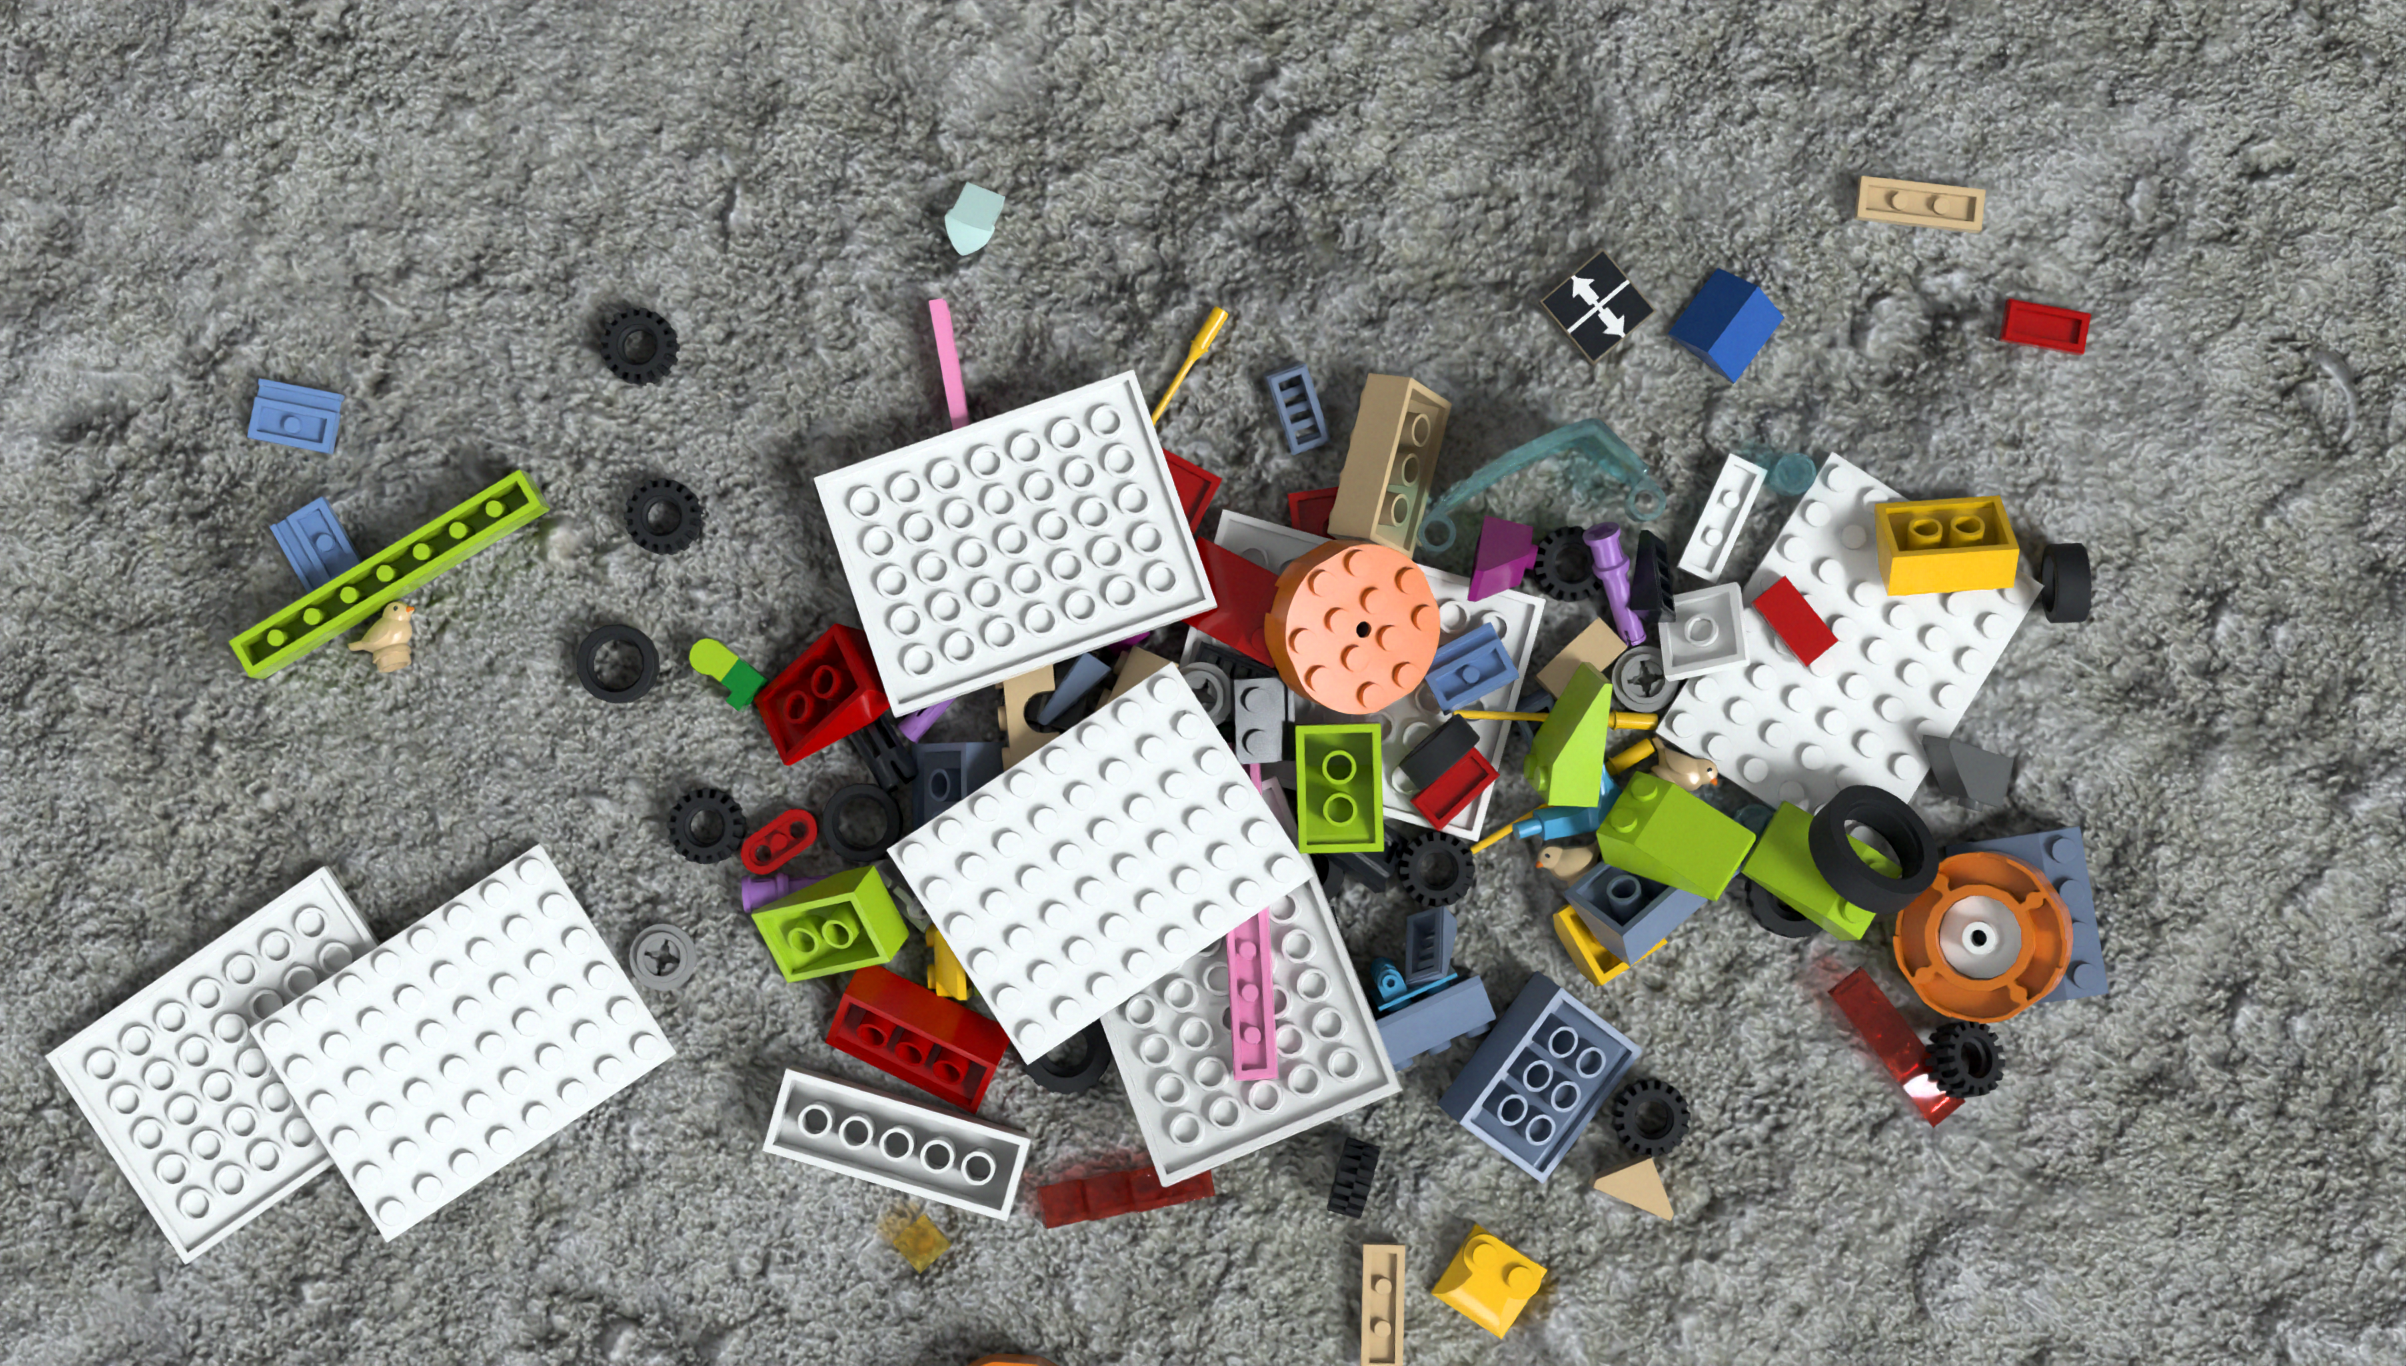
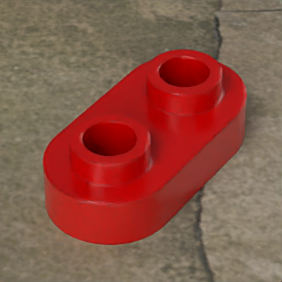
M791 809L784 812L745 840L741 848V859L744 866L749 871L760 875L776 871L814 844L819 834L817 819L812 813L804 809ZM797 821L802 822L806 829L805 834L800 838L795 837L791 832L793 823ZM762 845L768 846L771 850V857L767 861H761L757 856V850Z

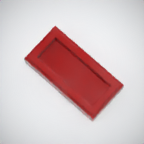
M2009 298L2005 302L1999 341L2081 356L2085 351L2091 313Z
M1786 575L1751 602L1753 607L1803 668L1810 665L1839 641Z
M1473 747L1454 766L1429 786L1420 790L1409 801L1439 832L1497 779L1500 774Z

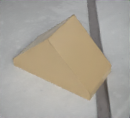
M1640 1155L1592 1174L1588 1183L1593 1188L1671 1221L1674 1215L1654 1162L1649 1155Z

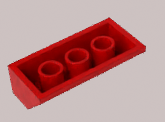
M873 965L856 970L842 996L825 1043L975 1115L1005 1054L1010 1038L999 1022L971 1011L957 1002L938 996L922 985L900 977L882 966Z

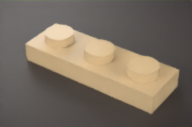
M1861 176L1858 179L1854 220L1978 234L1982 231L1986 190Z
M1363 1242L1360 1366H1403L1405 1243Z

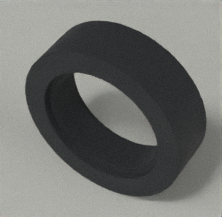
M1869 785L1849 786L1840 791L1811 821L1808 842L1817 869L1826 882L1841 897L1863 910L1878 914L1899 912L1930 887L1937 876L1939 867L1938 851L1929 829L1909 805L1888 791ZM1845 820H1855L1866 824L1888 841L1897 854L1903 869L1901 879L1886 877L1870 868L1861 860L1848 841L1844 827Z

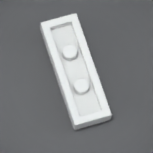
M1731 453L1727 455L1675 568L1712 585L1716 584L1768 470Z

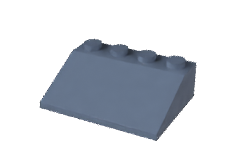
M2062 826L1944 846L1946 858L1974 851H1998L2022 858L2045 874L2068 906L2073 926V948L2069 965L2054 991L2034 1004L2072 1000L2109 993L2080 826ZM1980 930L1979 938L1982 942L1986 943L1987 936Z
M1537 970L1437 1105L1460 1125L1543 1184L1643 1049Z

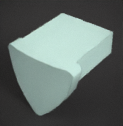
M969 182L966 183L954 208L948 209L945 215V225L949 239L960 255L971 254L982 248L989 241L995 230L994 225L1003 209L1005 196Z

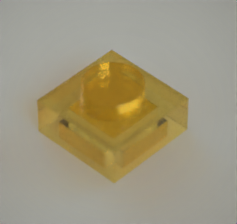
M926 1212L892 1241L919 1274L953 1244Z

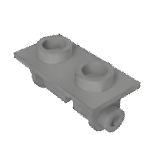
M891 858L890 861L880 859L871 861L869 865L875 866L896 908L918 929L925 933L933 920L893 859Z

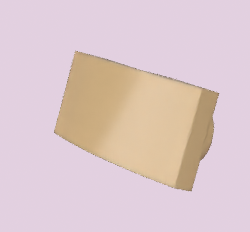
M1598 617L1552 659L1534 679L1557 702L1582 662H1590L1602 672L1628 646Z

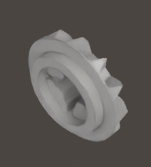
M1639 646L1621 655L1613 667L1611 683H1613L1612 687L1618 701L1632 711L1647 713L1663 708L1673 699L1679 680L1669 682L1664 677L1662 651L1651 646ZM1640 661H1643V667L1646 668L1648 674L1662 675V679H1657L1656 682L1649 684L1648 698H1646L1645 691H1643L1641 685L1628 684L1627 680H1631L1640 674Z
M1195 662L1183 667L1179 672L1190 689H1201L1208 683V694L1217 701L1205 702L1202 704V707L1215 726L1224 723V719L1231 712L1230 675L1220 669L1217 664L1207 662Z
M673 924L652 925L641 931L631 945L629 960L632 972L648 988L659 991L677 988L689 980L697 965L696 946L686 931ZM667 940H669V954L680 959V962L667 963L660 975L659 960L653 958L652 955H648L647 951H660Z

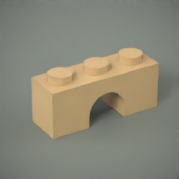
M1053 664L995 684L996 689H1004L1005 705L998 706L1000 731L1008 730L1010 746L1002 748L1004 772L1060 736L1059 732L1038 733L1032 730L1025 722L1024 716L1025 709L1032 699L1040 695L1055 693Z

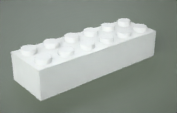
M791 1065L786 1068L762 1151L1007 1221L1011 1213L1033 1134Z

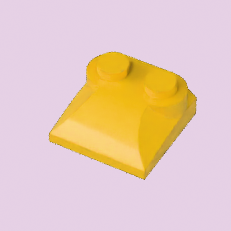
M1570 903L1562 906L1552 915L1558 937L1579 972L1595 987L1604 985L1630 968V966L1599 943ZM1663 938L1637 962L1667 943L1666 939Z
M932 922L926 931L927 947H934L935 964H928L927 967L928 988L936 989L937 996L967 1000L973 995L972 980L934 922Z
M1475 1222L1435 1284L1431 1294L1502 1339L1528 1299L1538 1291L1541 1279L1547 1272V1268Z

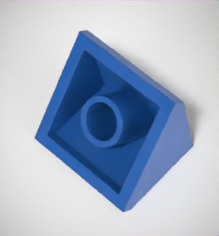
M1717 268L1667 335L1734 384L1784 319V316L1757 285Z

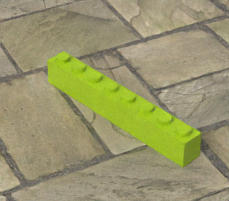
M519 469L228 642L250 678L265 679L384 609L389 603L401 599L551 509L532 476Z

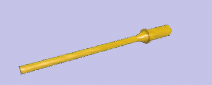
M1217 306L1213 308L1194 340L1190 341L1192 344L1187 359L1150 416L1153 426L1193 363L1205 352L1208 353V347L1229 316Z
M1456 710L1452 712V717L1459 713L1463 718L1542 722L1549 715V713ZM1617 710L1609 713L1608 727L1613 731L1616 729L1655 730L1658 726V716L1656 713L1617 712Z
M1645 738L1615 757H1609L1605 763L1606 770L1610 776L1616 774L1619 776L1620 772L1651 755L1655 750L1648 738ZM1545 802L1544 804L1538 806L1537 808H1535V809H1533V810H1536V809H1544V808H1552V807H1555V806H1554V805H1548V804ZM1533 810L1469 847L1473 855L1513 832V823L1532 818Z

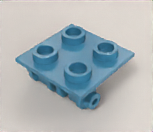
M1379 957L1370 966V973L1377 988L1369 992L1379 1011L1387 1008L1389 1012H1393L1409 1005L1412 1002L1410 997L1426 991L1427 994H1434L1446 989L1451 985L1449 980L1458 976L1449 964L1446 978L1409 989L1405 985V976H1401L1394 963L1389 958Z

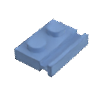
M259 378V390L254 400L247 438L333 455L341 418V404L344 402L345 396L338 393Z
M321 496L290 514L283 521L270 526L308 594L363 562L326 497Z
M1491 622L1438 648L1432 664L1424 676L1444 716L1520 678Z

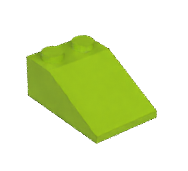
M1582 662L1550 711L1547 719L1533 738L1530 754H1526L1524 757V777L1548 805L1598 807L1613 683L1590 662Z
M1381 723L1295 724L1299 854L1384 851Z
M1639 771L1635 772L1596 831L1605 864L1715 902L1719 899L1756 840L1755 833L1677 784Z
M1786 800L1782 801L1741 867L1740 872L1840 941L1860 940L1876 913L1863 910L1851 904L1826 882L1817 869L1809 848L1808 832L1814 816ZM1846 833L1853 850L1870 868L1889 878L1897 879L1903 870L1901 867L1869 845Z
M874 865L839 872L762 906L751 914L787 983L891 962L910 935Z

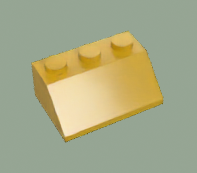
M2000 495L1875 504L1874 515L1878 566L1887 596L1993 590L2014 587L2020 548Z

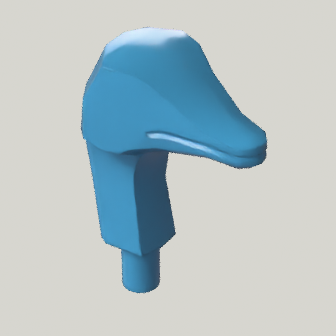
M1603 761L1598 807L1560 806L1533 810L1532 818L1512 824L1514 836L1516 839H1521L1538 834L1543 840L1596 831L1623 791L1613 781Z

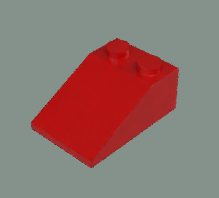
M1199 536L1195 544L1217 608L1180 621L1273 668L1275 663L1265 643L1264 626L1265 614H1271L1273 602L1279 589L1275 584L1280 576Z
M835 623L754 698L783 764L791 766L872 723L890 707L865 630Z

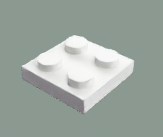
M1737 582L1673 595L1676 622L1658 623L1664 677L1669 682L1751 665L1741 587Z

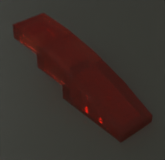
M1861 966L1828 991V994L1868 1049L1879 1059L1898 1087L1907 1094L1926 1122L1933 1128L1966 1102L1964 1098H1949L1945 1096L1946 1091H1938L1935 1086L1939 1080H1930L1928 1074L1933 1072L1932 1066L1925 1065V1059L1931 1058V1054L1925 1052L1926 1047Z
M1154 1163L1036 1186L1043 1228L1045 1229L1086 1220L1095 1221L1131 1212L1140 1213L1216 1196L1211 1169L1168 1187H1163Z

